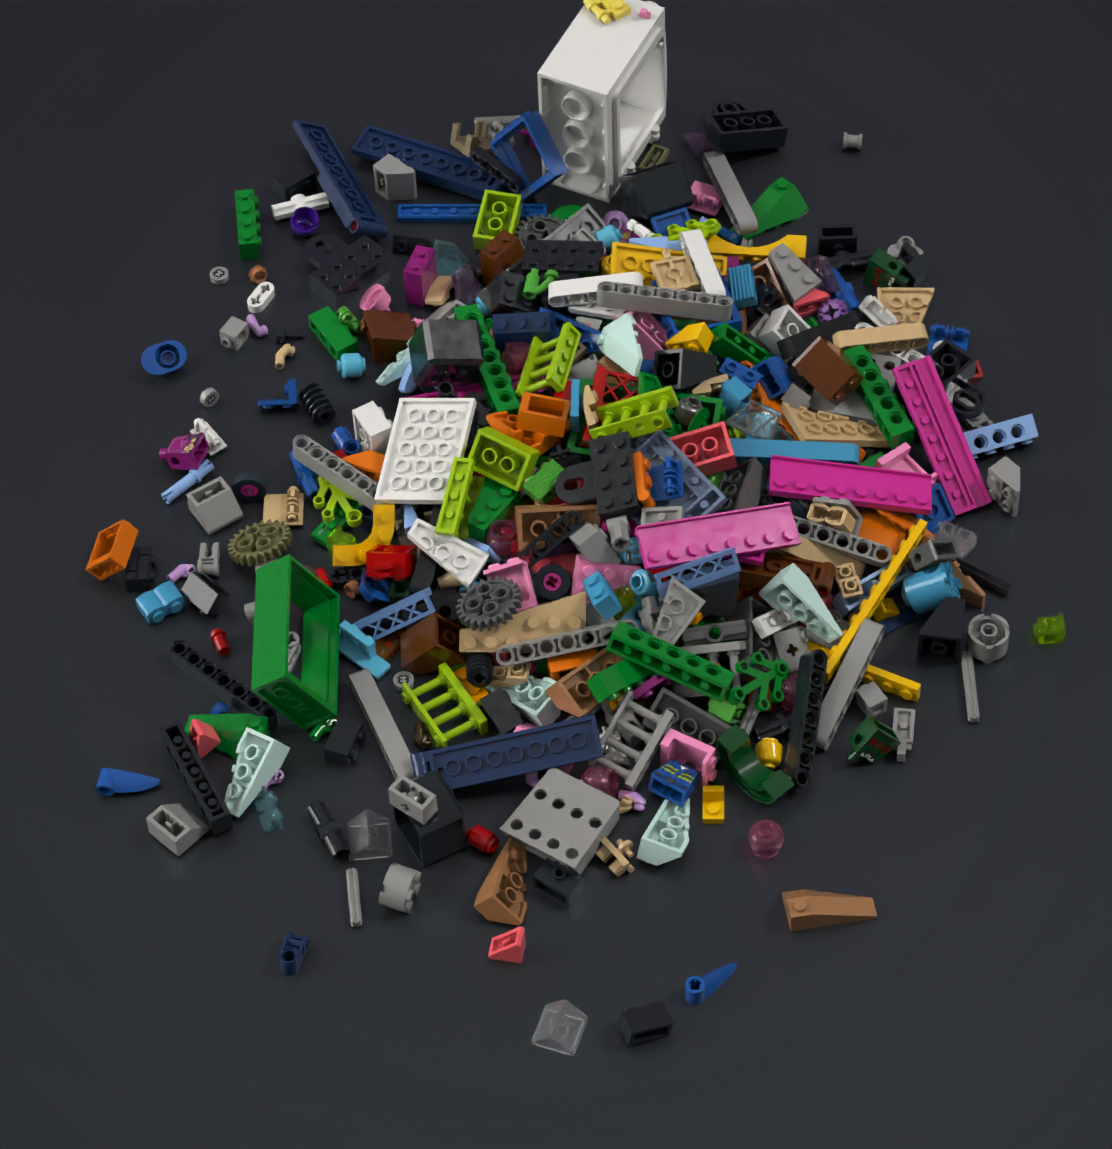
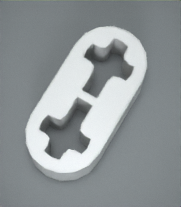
M260 283L248 297L247 305L250 312L260 313L275 296L272 283Z

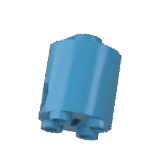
M940 562L904 577L902 586L903 601L907 606L912 607L918 615L936 609L945 597H957L960 599L958 590L962 589L961 582L957 577L954 578L950 562Z

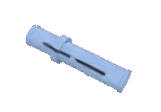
M206 459L200 464L198 469L189 470V474L164 493H161L162 499H167L165 502L170 504L171 501L195 483H200L204 476L213 471V464Z

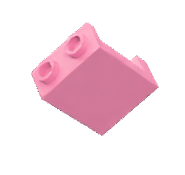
M906 442L877 459L874 466L875 468L928 474L908 455L911 447ZM936 472L931 474V485L936 482L938 476Z
M515 557L508 559L506 564H492L488 566L487 570H483V574L487 576V579L491 577L494 580L496 576H499L500 580L506 577L507 581L512 579L514 583H517L523 595L522 608L517 609L518 612L538 606L527 561Z
M670 728L660 743V767L671 760H676L682 764L692 762L696 767V771L702 774V786H707L710 781L713 782L717 775L716 763L718 758H716V748Z

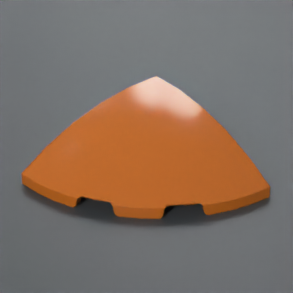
M507 411L486 415V420L491 428L541 451L539 456L562 438L516 429L518 415H509Z
M875 508L859 512L863 517L859 537L886 545L891 549L892 556L893 554L897 555L902 540L907 539V529L905 531L897 523L894 525L885 516L882 517ZM858 546L862 552H867L866 547ZM883 552L876 554L880 560L887 559V555Z

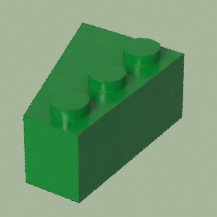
M486 477L467 521L469 537L487 545L513 517L515 506H522L521 491L517 492Z

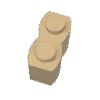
M823 503L811 504L807 514L809 521L852 534L856 522L845 508L840 506L828 507Z

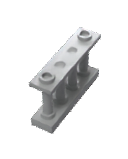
M745 641L679 647L696 656L707 654L709 661L718 665L719 652L727 651V655L730 657L731 671L735 673L732 687L737 686L741 688L740 674L736 672L735 664L738 662L740 650L746 649ZM677 682L671 684L672 692L682 698L706 696L696 692L691 695H682L673 688Z
M629 690L627 695L621 697L618 703L620 707L603 735L601 745L603 752L608 745L635 759L636 765L633 770H627L603 757L589 760L588 766L589 769L594 770L595 766L599 764L624 777L626 788L635 791L658 751L660 743L675 721V715L668 710L665 711L664 715H658L633 702L634 694ZM630 709L655 722L657 727L654 733H647L622 720L627 710ZM619 727L644 740L647 745L643 751L640 750L638 752L613 739L612 736Z

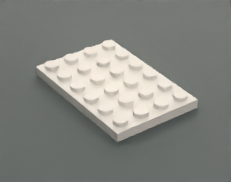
M475 398L399 399L374 498L377 504H442L454 457L464 458L477 404Z

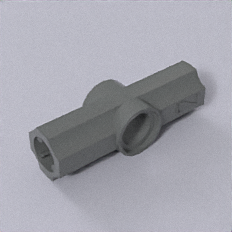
M741 619L689 627L685 629L682 636L684 647L745 638L747 637L745 620ZM712 627H717L720 630V635L716 639L709 637L708 632Z

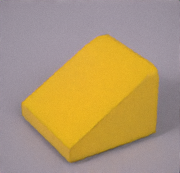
M883 598L873 616L876 621H883L888 617L899 615L900 612L892 598Z

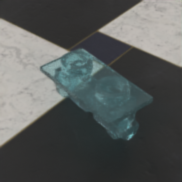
M261 786L263 793L260 792L254 801L258 813H262L259 815L262 828L265 831H272L273 827L277 825L283 829L281 821L283 815L277 808V796L273 791H269L264 786Z

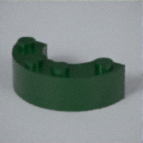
M736 724L717 738L718 754L725 769L735 783L751 798L763 804H772L795 785L788 774H784L780 769L777 772L771 771L759 761L758 756L754 754L751 748L748 733L744 729H740Z

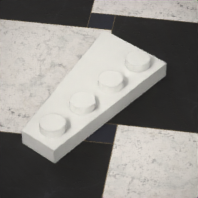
M417 518L408 531L407 538L464 586L470 588L488 561L489 554L456 537L437 535L435 532L436 527Z

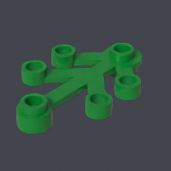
M755 652L749 657L750 663L753 666L760 665L769 671L764 673L754 669L745 660L737 662L735 664L736 672L753 677L755 680L741 688L736 686L727 690L726 699L731 705H737L743 702L746 694L760 687L755 707L759 712H763L770 707L767 699L770 680L774 679L773 691L769 695L770 700L773 703H778L784 699V694L781 691L782 680L788 677L789 667L781 659H776L772 662L765 659L762 653Z

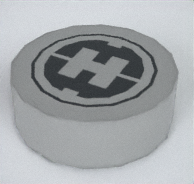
M215 267L210 271V280L213 284L222 285L229 280L228 270L224 267Z
M207 388L200 395V402L205 407L213 406L219 399V393L214 388Z
M401 671L395 674L393 684L396 690L403 692L402 683L404 682L407 683L410 689L413 688L414 677L410 672Z

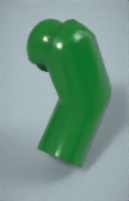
M331 718L317 724L309 735L310 739L317 742L322 734L331 733L337 719Z

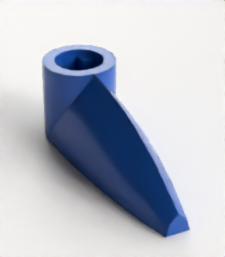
M102 768L96 792L104 796H112L114 792L143 791L158 786L160 779L118 769Z
M733 962L716 968L702 977H689L685 982V998L687 1002L696 1005L706 1000L737 969L736 963Z

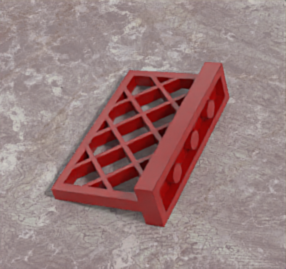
M597 365L591 391L595 390L598 396L597 407L605 405L603 397L609 393L615 402L633 397L634 394L637 396L638 387L630 393L625 384L629 381L638 382V377L606 370L605 367ZM607 376L615 377L619 384L610 388L606 382ZM622 387L627 395L619 400L613 391ZM585 420L580 447L588 448L589 440H592ZM600 420L596 423V426H602Z

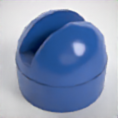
M219 700L212 708L211 714L229 713V707L226 703Z

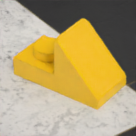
M703 786V824H724V786Z

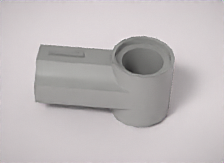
M627 515L607 519L606 523L613 550H618L619 552L627 551V548L630 546L629 533H631Z

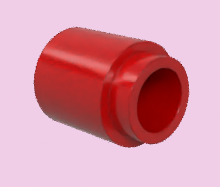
M480 825L471 827L467 832V843L484 853L493 854L499 846L500 839L497 838L496 834Z

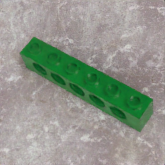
M863 344L844 350V354L865 377L855 389L891 449L905 442H913L914 433L916 432L913 421H909L905 408L901 407L898 403L897 395L890 390L888 380L882 377L879 366L874 364L870 351H866Z
M620 620L611 633L606 650L721 703L735 675L732 671Z

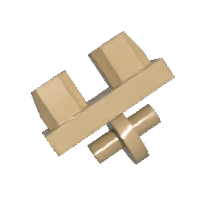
M606 837L601 839L604 845L596 852L598 857L606 863L615 856L616 860L609 868L617 877L625 871L631 874L635 868L624 856L633 857V842L631 840L623 842L621 839H618L616 841L618 848H616Z

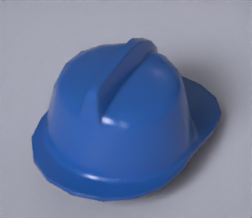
M164 341L146 348L141 356V364L148 373L162 375L183 366L187 358L186 349L178 341Z
M364 570L359 584V592L368 603L380 600L385 602L391 601L392 593L388 579L374 580L373 577H367L366 570Z

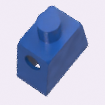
M779 355L769 357L751 367L752 370L762 374L759 382L770 400L786 392L793 380L787 370V366Z

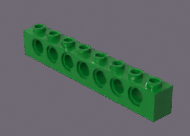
M477 304L454 307V320H477L479 322L485 361L475 375L491 413L507 411L509 415H518L521 402L517 400L516 389L512 388L511 377L506 374V366L504 362H501L500 352L495 348L494 337H490L489 326L484 323L483 312L479 311Z

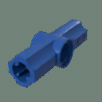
M833 267L826 269L822 274V280L830 290L831 299L837 298L843 301L848 309V313L859 309L860 303L855 297L851 283L845 282L837 269Z
M340 426L335 428L331 438L339 450L344 449L347 456L363 452L360 442L352 437L346 427Z
M292 450L289 453V457L294 467L299 486L302 485L308 501H313V498L317 496L320 489L318 474L293 457Z

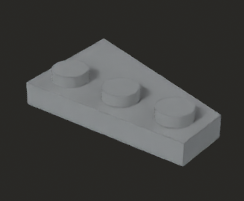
M781 243L769 252L768 258L777 275L782 279L785 291H788L793 305L821 285L822 281L784 243Z
M672 577L653 636L674 645L706 601Z

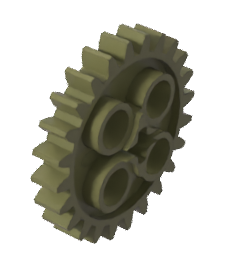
M269 519L264 523L261 520L260 524L254 522L253 526L247 525L245 530L240 529V534H234V539H230V544H227V550L230 558L236 564L241 563L244 566L248 563L251 566L253 563H256L258 566L262 561L267 563L268 559L274 560L275 555L281 556V551H287L286 547L291 546L290 542L293 541L292 533L288 524H284V521L279 522L276 519L272 522Z

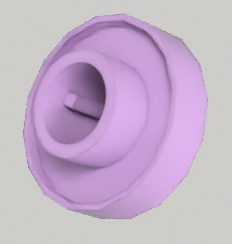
M615 210L607 213L603 221L607 226L613 225L622 232L627 226L629 219L623 212Z

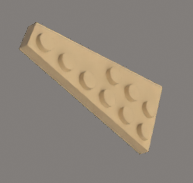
M877 287V300L884 305L883 311L888 309L897 317L896 320L898 322L896 325L922 323L933 298L935 288ZM887 364L884 365V368H885L886 370H892V369H893L892 367H890V366L887 365Z
M782 402L781 411L800 441L855 442L859 447H890L879 427L871 426L864 420H859L857 423L849 421V417L820 410L814 413L808 411L807 407L799 406V409L789 407V403Z
M586 591L519 611L518 614H512L513 620H505L506 625L500 623L498 629L495 626H492L490 631L485 627L482 632H480L479 628L475 631L471 627L461 629L459 634V652H496L504 644L586 627ZM585 634L582 636V640H583L584 642H585ZM565 637L562 639L561 644L564 647H570L573 644V640L570 637ZM546 641L540 647L543 651L548 652L552 649L553 645ZM523 646L520 649V653L532 652L529 646ZM504 650V651H502L501 653H510V652L507 651V650Z

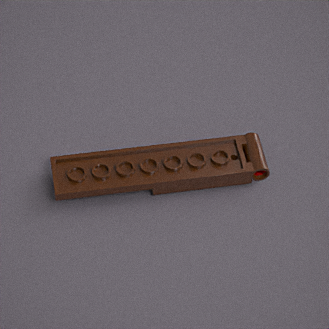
M766 552L762 566L739 562L741 564L739 586H748L762 590L782 569L794 563L809 578L819 596L827 598L831 593L836 566L831 562L823 563Z

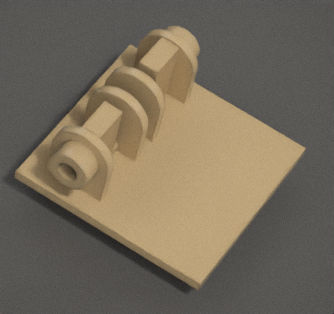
M291 486L287 490V494H266L263 509L264 523L269 519L272 522L277 519L279 522L284 521V524H288V526H303L304 493H299L296 486Z

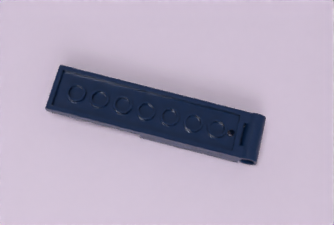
M295 120L292 126L310 154L311 159L316 164L320 172L317 179L346 229H349L354 234L385 238L388 233L387 225L382 221L326 126Z
M367 125L351 148L352 154L376 162L390 154L408 167H412L416 175H418L419 181L481 201L485 189L499 192L507 190L506 186L465 155L372 125Z
M595 714L410 755L414 778L432 770L440 772L441 769H444L441 775L447 785L451 786L453 792L604 757Z

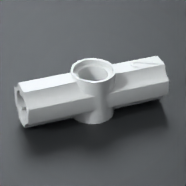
M325 192L307 197L303 194H296L291 197L290 201L271 205L274 220L277 221L292 217L295 210L300 207L306 206L313 208L315 211L329 208V201Z

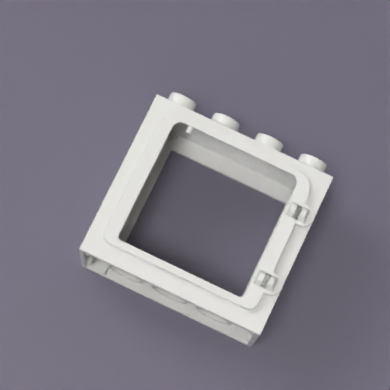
M623 0L631 7V14L617 21L611 17L609 24H605L603 21L600 22L596 18V14L586 9L584 4L538 71L539 113L568 169V172L551 184L610 203L620 187L618 177L635 172V163L647 144H653L654 141L659 139V126L666 116L667 47L665 8L652 1ZM641 8L651 12L650 18L646 19L639 16ZM541 157L543 176L549 171Z

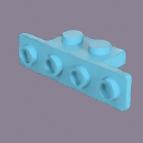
M346 620L339 625V652L361 669L368 668L372 677L376 680L391 668L388 662L376 654L375 641L371 636H366L356 625H351Z

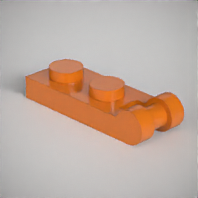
M641 451L633 453L637 497L644 508L655 507V501L650 494V488L653 485L651 477L648 475V470H651L649 459L645 458Z

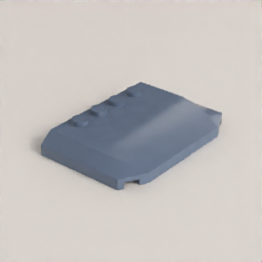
M662 430L633 438L635 440L636 452L641 451L643 456L649 459L651 467L663 465L665 458L668 456L673 457L676 462L682 461L684 497L655 502V507L682 506L684 508V518L713 514L728 501L723 493L706 478ZM641 516L631 518L638 526L641 525Z

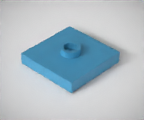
M572 379L571 426L573 432L580 433L581 412H584L583 400H581L580 379Z

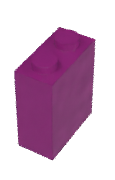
M417 245L403 271L406 301L409 304L422 307L426 305L425 298L428 290L438 277L435 249Z

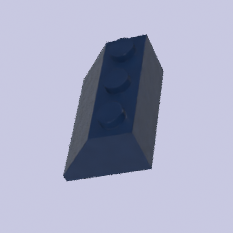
M554 312L492 314L493 336L500 355L528 354L533 337L535 336L543 343L556 338ZM556 347L549 349L547 353L555 351Z

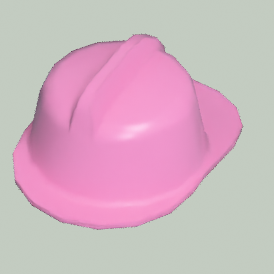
M374 284L363 294L359 306L364 311L384 312L386 310L390 312L391 310L388 306L392 298L385 290V287L380 284Z

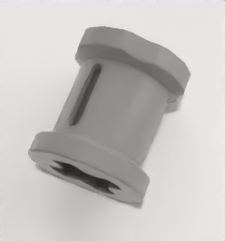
M844 132L843 149L852 147L861 150L862 133L859 135H849L847 132Z

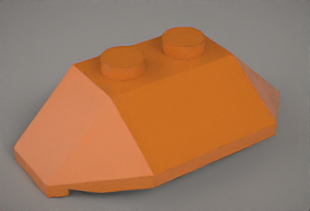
M368 450L343 457L342 460L378 483L385 455Z

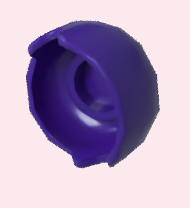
M306 206L297 208L290 219V228L298 236L307 237L314 234L319 225L318 213L313 208Z

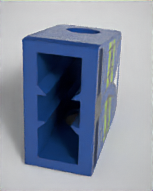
M676 760L669 761L651 773L648 790L683 808L696 786L698 772L692 762L682 764Z

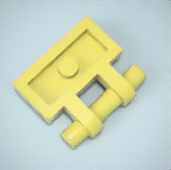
M583 0L586 9L595 13L596 18L605 24L610 23L611 17L617 21L631 14V7L623 0Z

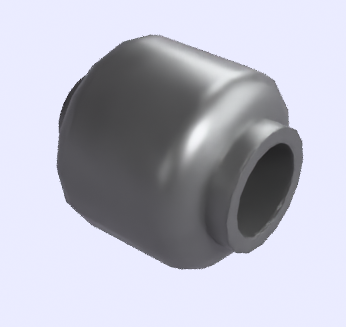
M692 396L682 398L674 411L678 424L688 427L695 414L703 408L701 401Z

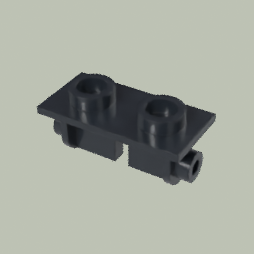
M393 235V253L412 255L417 245L432 248L433 241L425 238Z

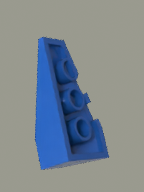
M548 307L540 308L539 312L550 311L555 313L556 338L560 336L563 324L570 322L581 333L580 342L587 348L588 353L601 351L597 345V338L602 333L601 331Z

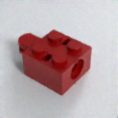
M376 545L366 552L367 577H373L374 580H384L386 577H393L395 581L405 580V578L414 573L418 560L417 546Z

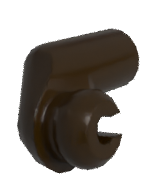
M417 721L415 722L413 741L420 748L428 749L432 746L433 740L424 734L425 723Z

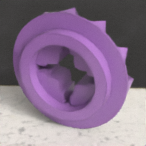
M836 298L833 300L828 299L827 302L822 303V306L818 309L817 318L822 324L833 319L828 315L831 308L837 311L834 313L833 318L847 314L848 309L844 302Z

